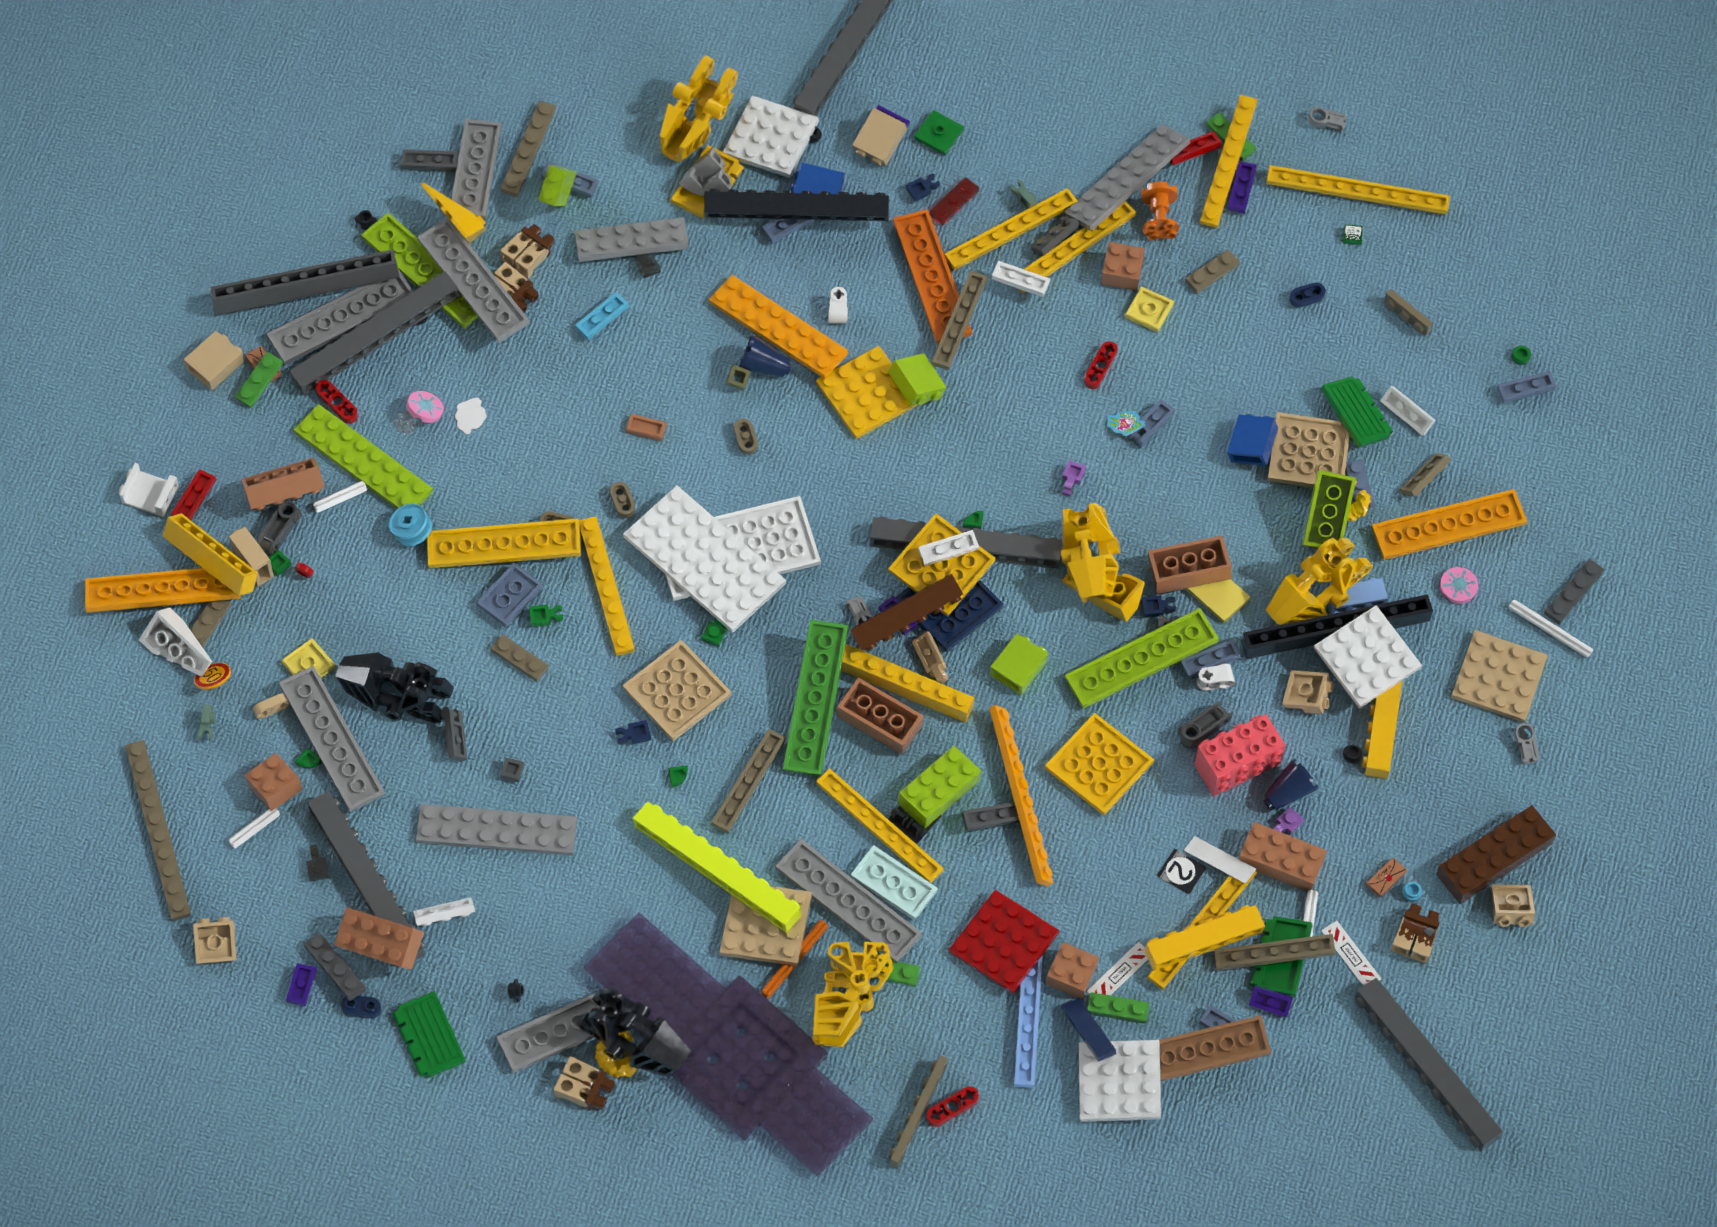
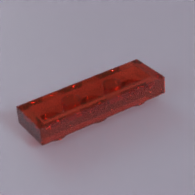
M965 177L929 211L930 216L943 226L979 192V187Z

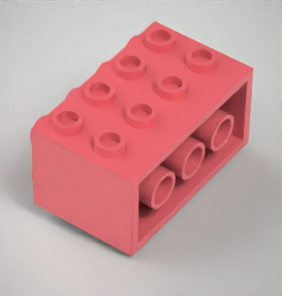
M1267 714L1257 715L1248 723H1240L1227 733L1226 731L1221 732L1216 738L1201 742L1198 746L1194 766L1214 797L1281 765L1286 745Z

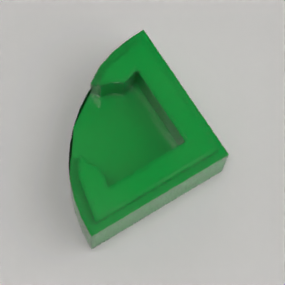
M975 511L966 517L963 522V528L982 529L984 511Z
M308 748L295 761V765L307 769L314 768L322 763L319 756Z
M688 765L668 768L671 788H675L685 781L688 774Z

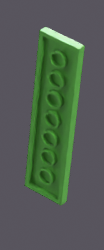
M810 619L783 765L784 771L822 776L847 640L848 625Z

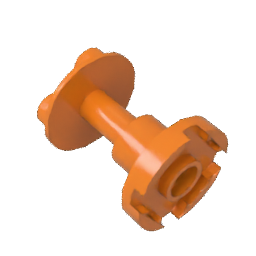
M1152 182L1147 184L1146 189H1141L1142 202L1151 206V212L1155 214V219L1147 221L1142 227L1143 233L1147 235L1149 240H1157L1158 238L1173 239L1179 231V224L1172 219L1166 218L1169 205L1178 198L1177 187L1175 185L1172 187L1168 186V182Z

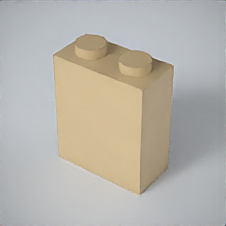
M873 108L852 145L855 153L862 158L865 156L870 158L871 162L878 166L881 164L887 166L907 130L906 124Z
M217 331L183 359L185 368L211 391L244 362L243 351L237 345L233 346L224 334L220 335Z
M246 527L235 530L229 536L232 552L258 572L255 584L259 587L274 577L271 561Z

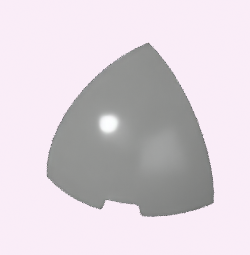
M712 147L695 162L679 184L694 194L705 196V191L710 189L728 192L731 189V178L724 172V161Z

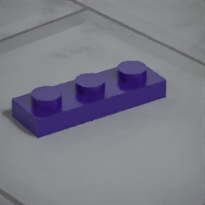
M1239 161L1227 210L1245 214L1257 167L1256 164Z

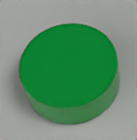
M1526 346L1515 347L1512 352V360L1518 365H1525L1529 362L1531 357L1529 348Z

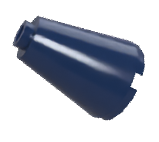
M752 335L739 367L754 373L784 377L785 374H789L792 364H789L790 359L757 336Z
M1292 759L1264 794L1265 800L1263 802L1270 810L1272 808L1278 810L1319 789L1318 785L1313 786L1312 782L1314 779L1301 763L1295 764L1296 759Z

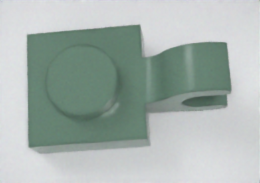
M1018 180L1020 188L1010 185L1011 193L1018 197V202L1025 210L1036 204L1035 196L1024 188L1023 181Z
M204 704L201 728L198 731L199 740H202V736L205 733L209 734V741L213 740L214 735L211 725L215 724L216 713L213 712L212 705Z

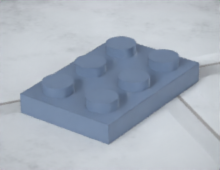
M513 563L476 603L479 608L507 627L544 587L540 581L516 563Z

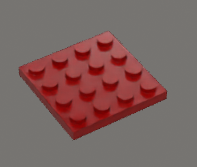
M995 889L948 950L950 954L1013 994L1060 932L1059 929Z

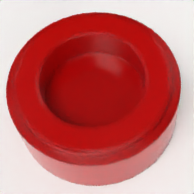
M297 562L294 567L295 571L305 578H311L314 573L312 568L301 562Z

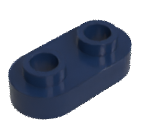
M1317 282L1295 288L1290 293V303L1295 307H1303L1320 302L1325 297L1326 289L1321 283Z
M357 996L350 1001L344 997L341 1001L342 1011L347 1016L374 1019L381 1013V1004L378 999L373 997ZM349 1002H354L353 1006H348L347 1004ZM370 1004L374 1005L372 1009H368L367 1006Z

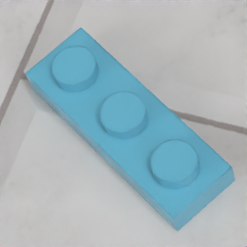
M615 292L575 325V329L589 340L628 309L629 303Z

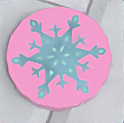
M425 391L412 393L406 403V408L411 416L415 419L418 417L425 423L438 421L444 410L443 404L438 397Z
M1451 568L1443 574L1440 580L1442 595L1453 603L1463 604L1469 602L1478 590L1476 576L1466 568Z

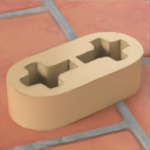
M281 693L257 703L253 707V711L258 719H262L286 709L290 704L285 694Z

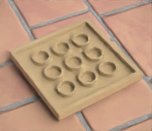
M1276 413L1275 421L1278 431L1271 451L1267 481L1314 488L1318 470L1345 475L1350 435L1341 421Z
M1475 630L1451 698L1525 723L1548 655Z
M682 640L622 685L623 690L672 741H675L732 696V692Z
M770 886L774 890L779 889L787 899L795 900L800 905L802 916L787 933L731 895L719 952L720 956L798 966L812 892Z

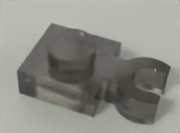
M648 253L634 255L637 260L636 265L643 278L661 272L654 255L649 256Z

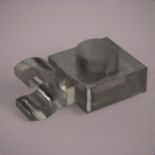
M317 844L309 846L312 860L306 861L309 881L329 879L326 858H320Z

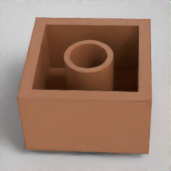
M1109 242L1101 284L1137 291L1145 248Z
M274 753L244 775L249 788L270 811L278 808L303 790L298 776L277 753Z
M1062 942L1048 972L1046 985L1082 1000L1097 969L1099 957Z

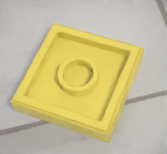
M1141 286L1127 310L1125 318L1158 333L1171 311L1174 301Z
M313 638L281 660L282 664L292 675L314 666L320 678L336 668L334 662Z

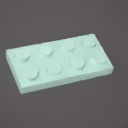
M874 845L851 873L853 880L914 921L938 891L937 887Z

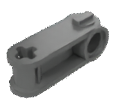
M292 501L280 503L256 541L259 546L269 551L271 555L279 550L295 524L301 518V510ZM286 512H293L290 515H284Z
M1220 701L1214 703L1190 722L1178 728L1181 744L1186 748H1196L1206 738L1227 724L1233 715L1226 712L1221 706L1222 703ZM1186 734H1193L1195 737H1188Z

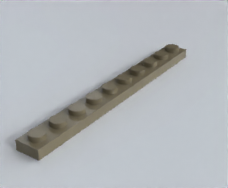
M145 741L125 745L171 919L176 921L190 917L191 912Z

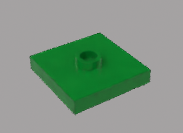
M933 110L914 135V139L945 156L963 132L964 126Z

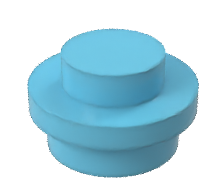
M1408 882L1404 885L1402 894L1409 901H1417L1422 895V888L1416 882Z

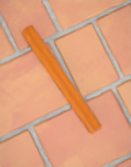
M819 920L803 939L799 962L826 931L828 925L824 921ZM783 964L761 990V994L766 998H770L796 966Z

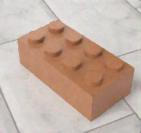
M314 457L241 479L247 502L250 508L255 510L263 509L271 503L274 505L283 503L288 498H300L303 496L302 494L308 492L314 494L325 488L319 466Z
M1223 535L1148 550V563L1157 594L1232 579V567Z
M859 677L837 706L838 718L903 755L923 726L924 716Z
M1253 822L1239 860L1256 868L1255 871L1308 892V890H1312L1327 850Z
M346 907L334 945L412 970L424 931Z

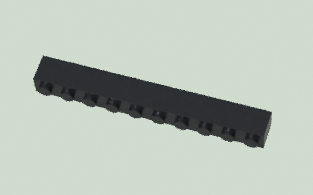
M710 189L705 191L704 215L707 218L889 221L890 200L889 195L881 192L875 193V195H867L865 192H857L856 194L838 192V194H830L828 191H821L819 194H812L811 191L794 193L793 191L786 190L783 193H775L773 190H765L764 192L746 190V192H739L736 189H729L728 192H720L719 189Z
M1427 594L1243 632L1241 644L1246 659L1316 645L1374 606L1380 609L1393 628L1428 622L1431 620L1433 609Z

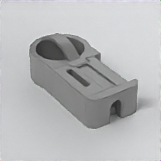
M1321 107L1313 108L1308 116V121L1312 126L1321 128L1326 126L1340 130V132H1343L1347 119L1345 114ZM1319 113L1324 119L1313 118L1312 114Z
M861 596L846 602V608L849 607L854 617L855 626L859 625L861 621L872 618Z
M1520 724L1514 732V738L1520 749L1521 764L1537 763L1539 753L1535 731L1529 724ZM1524 728L1528 729L1531 733V738L1528 740L1525 738ZM1519 729H1520L1521 738L1518 736V730H1519Z

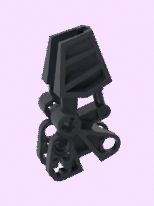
M379 652L344 656L336 673V678L347 694L375 712L379 705L386 706L385 716L395 721H400L403 713L406 711L413 717L432 723H441L443 718L441 716V709L435 702L426 701L430 697L431 692L432 695L451 698L454 687L446 678L435 677L438 670L420 662H416V664L406 662L403 669L394 667L392 659ZM382 679L390 681L403 696L400 697L381 692L382 685L380 684Z
M609 987L607 990L604 988L597 990L592 998L594 1003L600 1007L591 1012V1014L588 1012L581 1014L576 1021V1025L580 1029L602 1041L606 1047L604 1053L611 1059L619 1061L623 1053L630 1057V1067L669 1076L680 1069L691 1052L664 1019L657 1017L655 1022L651 1021L648 1017L652 1011L646 1005L640 1002L636 1003ZM632 1028L640 1034L639 1036L643 1038V1041L636 1046L620 1036L619 1033L630 1031Z

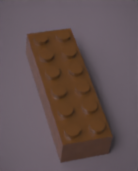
M951 573L853 627L850 631L861 651L866 649L868 652L877 647L876 642L880 640L886 642L894 637L893 633L899 630L902 633L911 628V623L915 621L920 623L928 619L927 614L931 612L937 614L944 610L945 604L950 602L953 605L962 600L960 596L963 595V592Z
M1531 805L1440 864L1436 875L1458 903L1462 904L1552 845L1556 834L1534 806Z

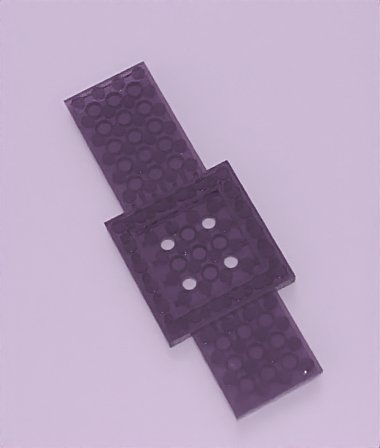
M638 913L584 966V970L604 988H612L628 999L646 1005L652 1011L648 1019L655 1022L657 1017L668 1023L691 1050L680 1069L671 1074V1076L744 1141L761 1126L818 1177L873 1121V1117L817 1069L827 1058V1051L824 1048L816 1045L808 1034L740 975L727 988L722 986L641 913ZM744 1028L747 1033L744 1036H738L736 1030ZM767 1054H774L776 1060L768 1062L765 1060V1056ZM715 1055L719 1058V1062L711 1064L708 1058ZM744 1081L749 1086L747 1089L741 1090L737 1087L738 1083Z

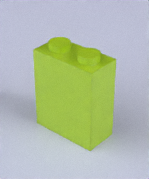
M549 165L538 200L553 206H566L577 171L560 165Z
M924 353L895 360L888 371L910 406L937 401L943 396L942 394L947 388Z
M1016 633L991 665L990 676L1022 695L1047 663L1048 653L1042 646L1033 644L1028 637Z

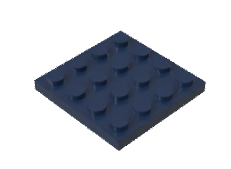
M979 580L948 617L941 611L937 614L931 612L927 614L928 619L920 622L919 625L925 631L930 632L933 639L948 652L998 612L1004 603ZM908 587L895 598L901 602L916 592Z

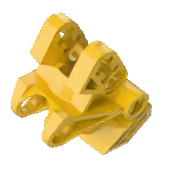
M707 55L701 59L688 85L678 82L674 87L672 96L679 99L676 105L673 106L669 103L667 105L660 132L661 153L679 163L706 143L712 131L709 125L712 118L719 121L723 119L727 107L734 96L731 90L737 83L738 72L730 67L727 68L719 81L720 84L717 81L708 79L713 73L715 60ZM695 97L697 98L694 112L696 118L690 122L684 116V113Z
M1097 503L1088 504L1087 509L1081 512L1063 509V548L1061 549L1063 564L1067 566L1069 577L1082 603L1088 602V597L1104 595L1106 598L1112 597L1119 565L1113 555L1120 554V545L1118 538L1114 537L1108 525L1105 509ZM1097 541L1099 556L1092 557L1088 543Z
M1334 538L1328 539L1317 549L1313 556L1307 557L1301 563L1300 568L1304 573L1299 577L1292 573L1284 578L1266 611L1278 625L1325 616L1327 612L1324 607L1330 602L1337 608L1345 604L1350 598L1347 590L1367 575L1373 568V565L1367 558H1357L1354 560L1347 557L1355 547L1348 538H1339L1338 541ZM1316 580L1319 582H1332L1317 597L1308 591Z
M837 942L830 945L828 956L831 959L833 971H828L824 974V992L815 994L812 1040L816 1045L843 1048L862 1024L861 1011L868 1012L873 1008L874 1000L871 991L880 990L893 971V962L886 943L864 942L863 953L852 952L849 942ZM834 948L842 949L841 955L834 956L831 952ZM877 951H885V954L881 953L880 955H878ZM876 977L880 980L877 985H870L869 980ZM832 988H848L845 994L839 991L832 992Z

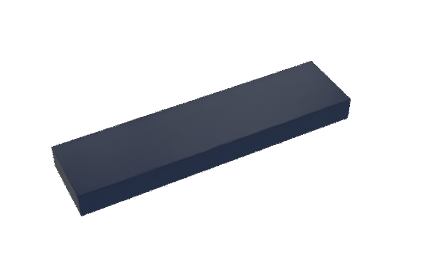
M1080 998L1062 1005V1011L1098 1062L1116 1055V1049Z

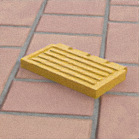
M707 145L699 159L712 147ZM715 149L725 163L724 172L730 176L732 187L736 181L735 179L739 177L744 167L739 164V160ZM680 185L671 198V203L703 219L705 216L704 196L694 194Z

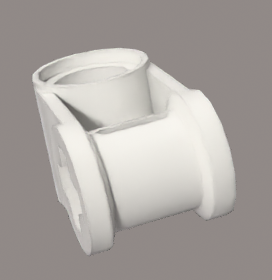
M835 287L830 293L828 323H847V292L842 287Z
M1230 664L1202 668L1196 681L1197 687L1202 691L1229 688L1235 684Z

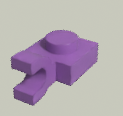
M1068 461L1062 479L1066 480L1063 495L1070 497L1074 483L1080 485L1087 466Z
M1289 807L1277 818L1276 823L1278 825L1273 829L1282 833L1287 832L1291 835L1304 822V819Z

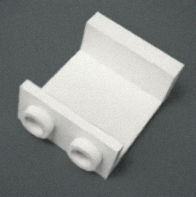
M135 463L133 468L128 470L125 484H122L119 489L121 502L125 505L164 517L179 487L177 477L169 475L168 480L141 472L139 464Z

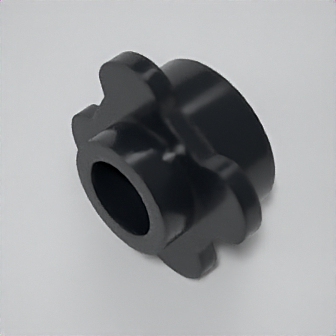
M364 210L355 217V222L361 225V229L367 230L370 225L377 222V219L373 217L369 210Z
M514 979V982L508 985V996L510 999H516L517 1002H520L521 996L524 995V986L518 982V979Z

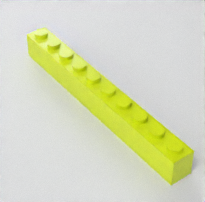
M647 801L633 817L635 828L785 933L802 916L800 905L795 900H789L779 889L774 890L771 888L766 880L754 876V873L749 868L741 867L733 857L728 858L720 848L708 844V841L703 836L698 837L687 825L682 826L674 816L665 814L658 805H652Z

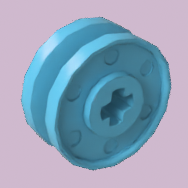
M406 504L393 512L389 520V528L401 545L415 546L422 543L429 536L432 530V522L420 505Z

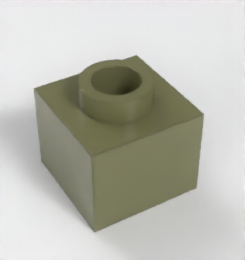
M733 365L730 368L725 385L743 391L751 371ZM734 376H738L740 381H734Z

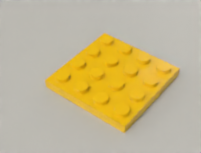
M880 346L833 370L826 379L820 377L816 380V385L855 439L918 406V404L914 406L909 405L888 373L892 363Z
M935 513L888 568V572L916 593L952 573L963 592V595L960 596L963 599L996 561V558L979 546V550L924 567L918 547L962 533ZM962 600L953 605L950 602L945 604V609L941 612L948 617Z
M1094 713L1050 759L1044 769L1105 816L1154 763V759Z

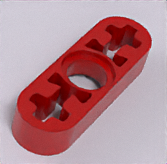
M1104 342L1085 374L1084 383L1087 388L1097 389L1101 385L1117 356L1118 347L1114 342ZM1109 348L1112 349V351L1109 352L1108 356L1105 357L1106 350H1109ZM1104 362L1106 367L1100 369L1096 366V363ZM1096 373V380L1090 382V379H1092L1094 377V374Z
M322 380L317 383V396L343 422L351 424L358 419L357 408L330 381ZM321 388H328L330 396H328V393L326 391H322ZM339 398L342 400V403L340 405H333L332 401ZM344 408L346 409V411H347L348 413H352L353 415H352V416H350V415H347V416H346V412H345Z
M971 1086L965 1087L931 1107L927 1111L926 1119L928 1124L933 1127L941 1126L975 1106L979 1100L978 1090ZM966 1093H969V1095L974 1094L973 1100L969 1098L964 1100ZM950 1102H955L959 1108L956 1111H950L947 1105ZM932 1113L940 1114L939 1120L931 1119Z

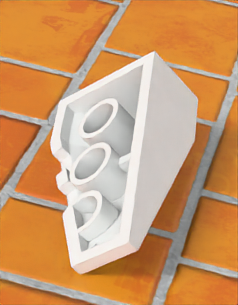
M171 608L157 611L139 639L153 654L161 655L170 662H176L182 665V668L199 676H203L212 663V660L186 623Z

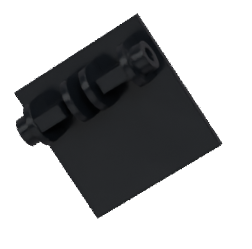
M899 806L891 811L892 815L888 820L918 844L940 819L941 815L924 829L923 825L921 826Z

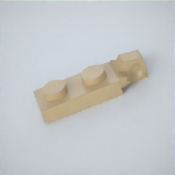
M926 631L914 639L912 644L926 672L931 677H935L937 682L943 684L949 680L944 671L947 668L946 663L931 633Z

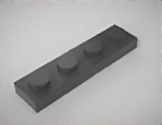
M1589 559L1545 610L1544 614L1560 625L1600 578L1605 569Z
M321 933L316 934L303 943L305 949L348 1001L366 991L362 982Z

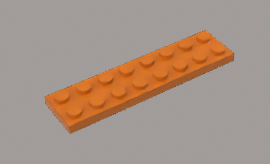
M928 209L894 217L893 224L937 345L941 341L959 294ZM970 324L966 329L964 337L972 336Z

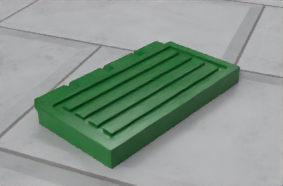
M1351 376L1323 384L1321 391L1358 448L1386 440L1393 433L1387 421H1383L1385 419L1378 407L1374 406L1375 402L1368 391H1365L1366 388L1359 378L1354 379Z
M1273 916V919H1265V928L1262 933L1266 935H1261L1260 943L1310 937L1313 924L1312 922ZM1305 959L1254 966V969L1258 971H1253L1250 985L1253 987L1257 985L1296 997Z
M435 991L398 1006V1010L392 1013L397 1026H403L399 1031L405 1044H409L407 1049L412 1060L417 1061L414 1065L420 1077L428 1075L430 1078L466 1063V1059Z

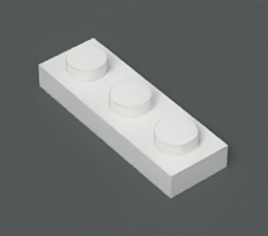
M998 261L992 274V280L1044 297L1050 284V278Z
M1390 386L1380 402L1422 436L1428 432L1435 422V419L1394 386Z
M973 530L920 546L918 550L925 567L979 550V545Z
M470 897L416 910L413 913L417 926H427L439 920L448 921L452 917L468 916L475 912Z

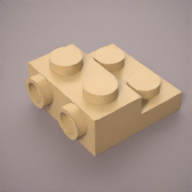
M1291 670L1282 704L1284 708L1303 709L1304 713L1323 714L1324 709L1329 707V698L1327 696L1329 692L1333 691V681H1331L1328 673Z
M1491 885L1494 924H1499L1502 927H1507L1510 924H1519L1521 927H1527L1530 924H1534L1535 909L1531 885Z
M230 917L218 918V922H210V919H199L198 924H193L196 964L237 960L234 920L230 921Z

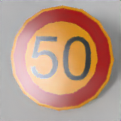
M226 663L210 664L203 676L195 675L194 683L197 688L203 690L217 688L228 680L231 675V669Z

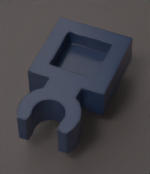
M930 174L925 181L920 177L906 185V190L912 199L917 202L930 195V189L939 188L940 181L931 182L935 179V175Z
M1161 595L1142 597L1141 599L1144 617L1163 616V611L1169 613L1176 611V606L1168 605L1169 603H1174L1175 597L1171 596L1162 600Z
M647 720L629 723L628 729L617 728L615 730L616 735H624L622 738L617 739L618 744H624L630 739L632 744L651 740Z

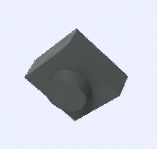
M505 758L500 778L519 782L525 762Z

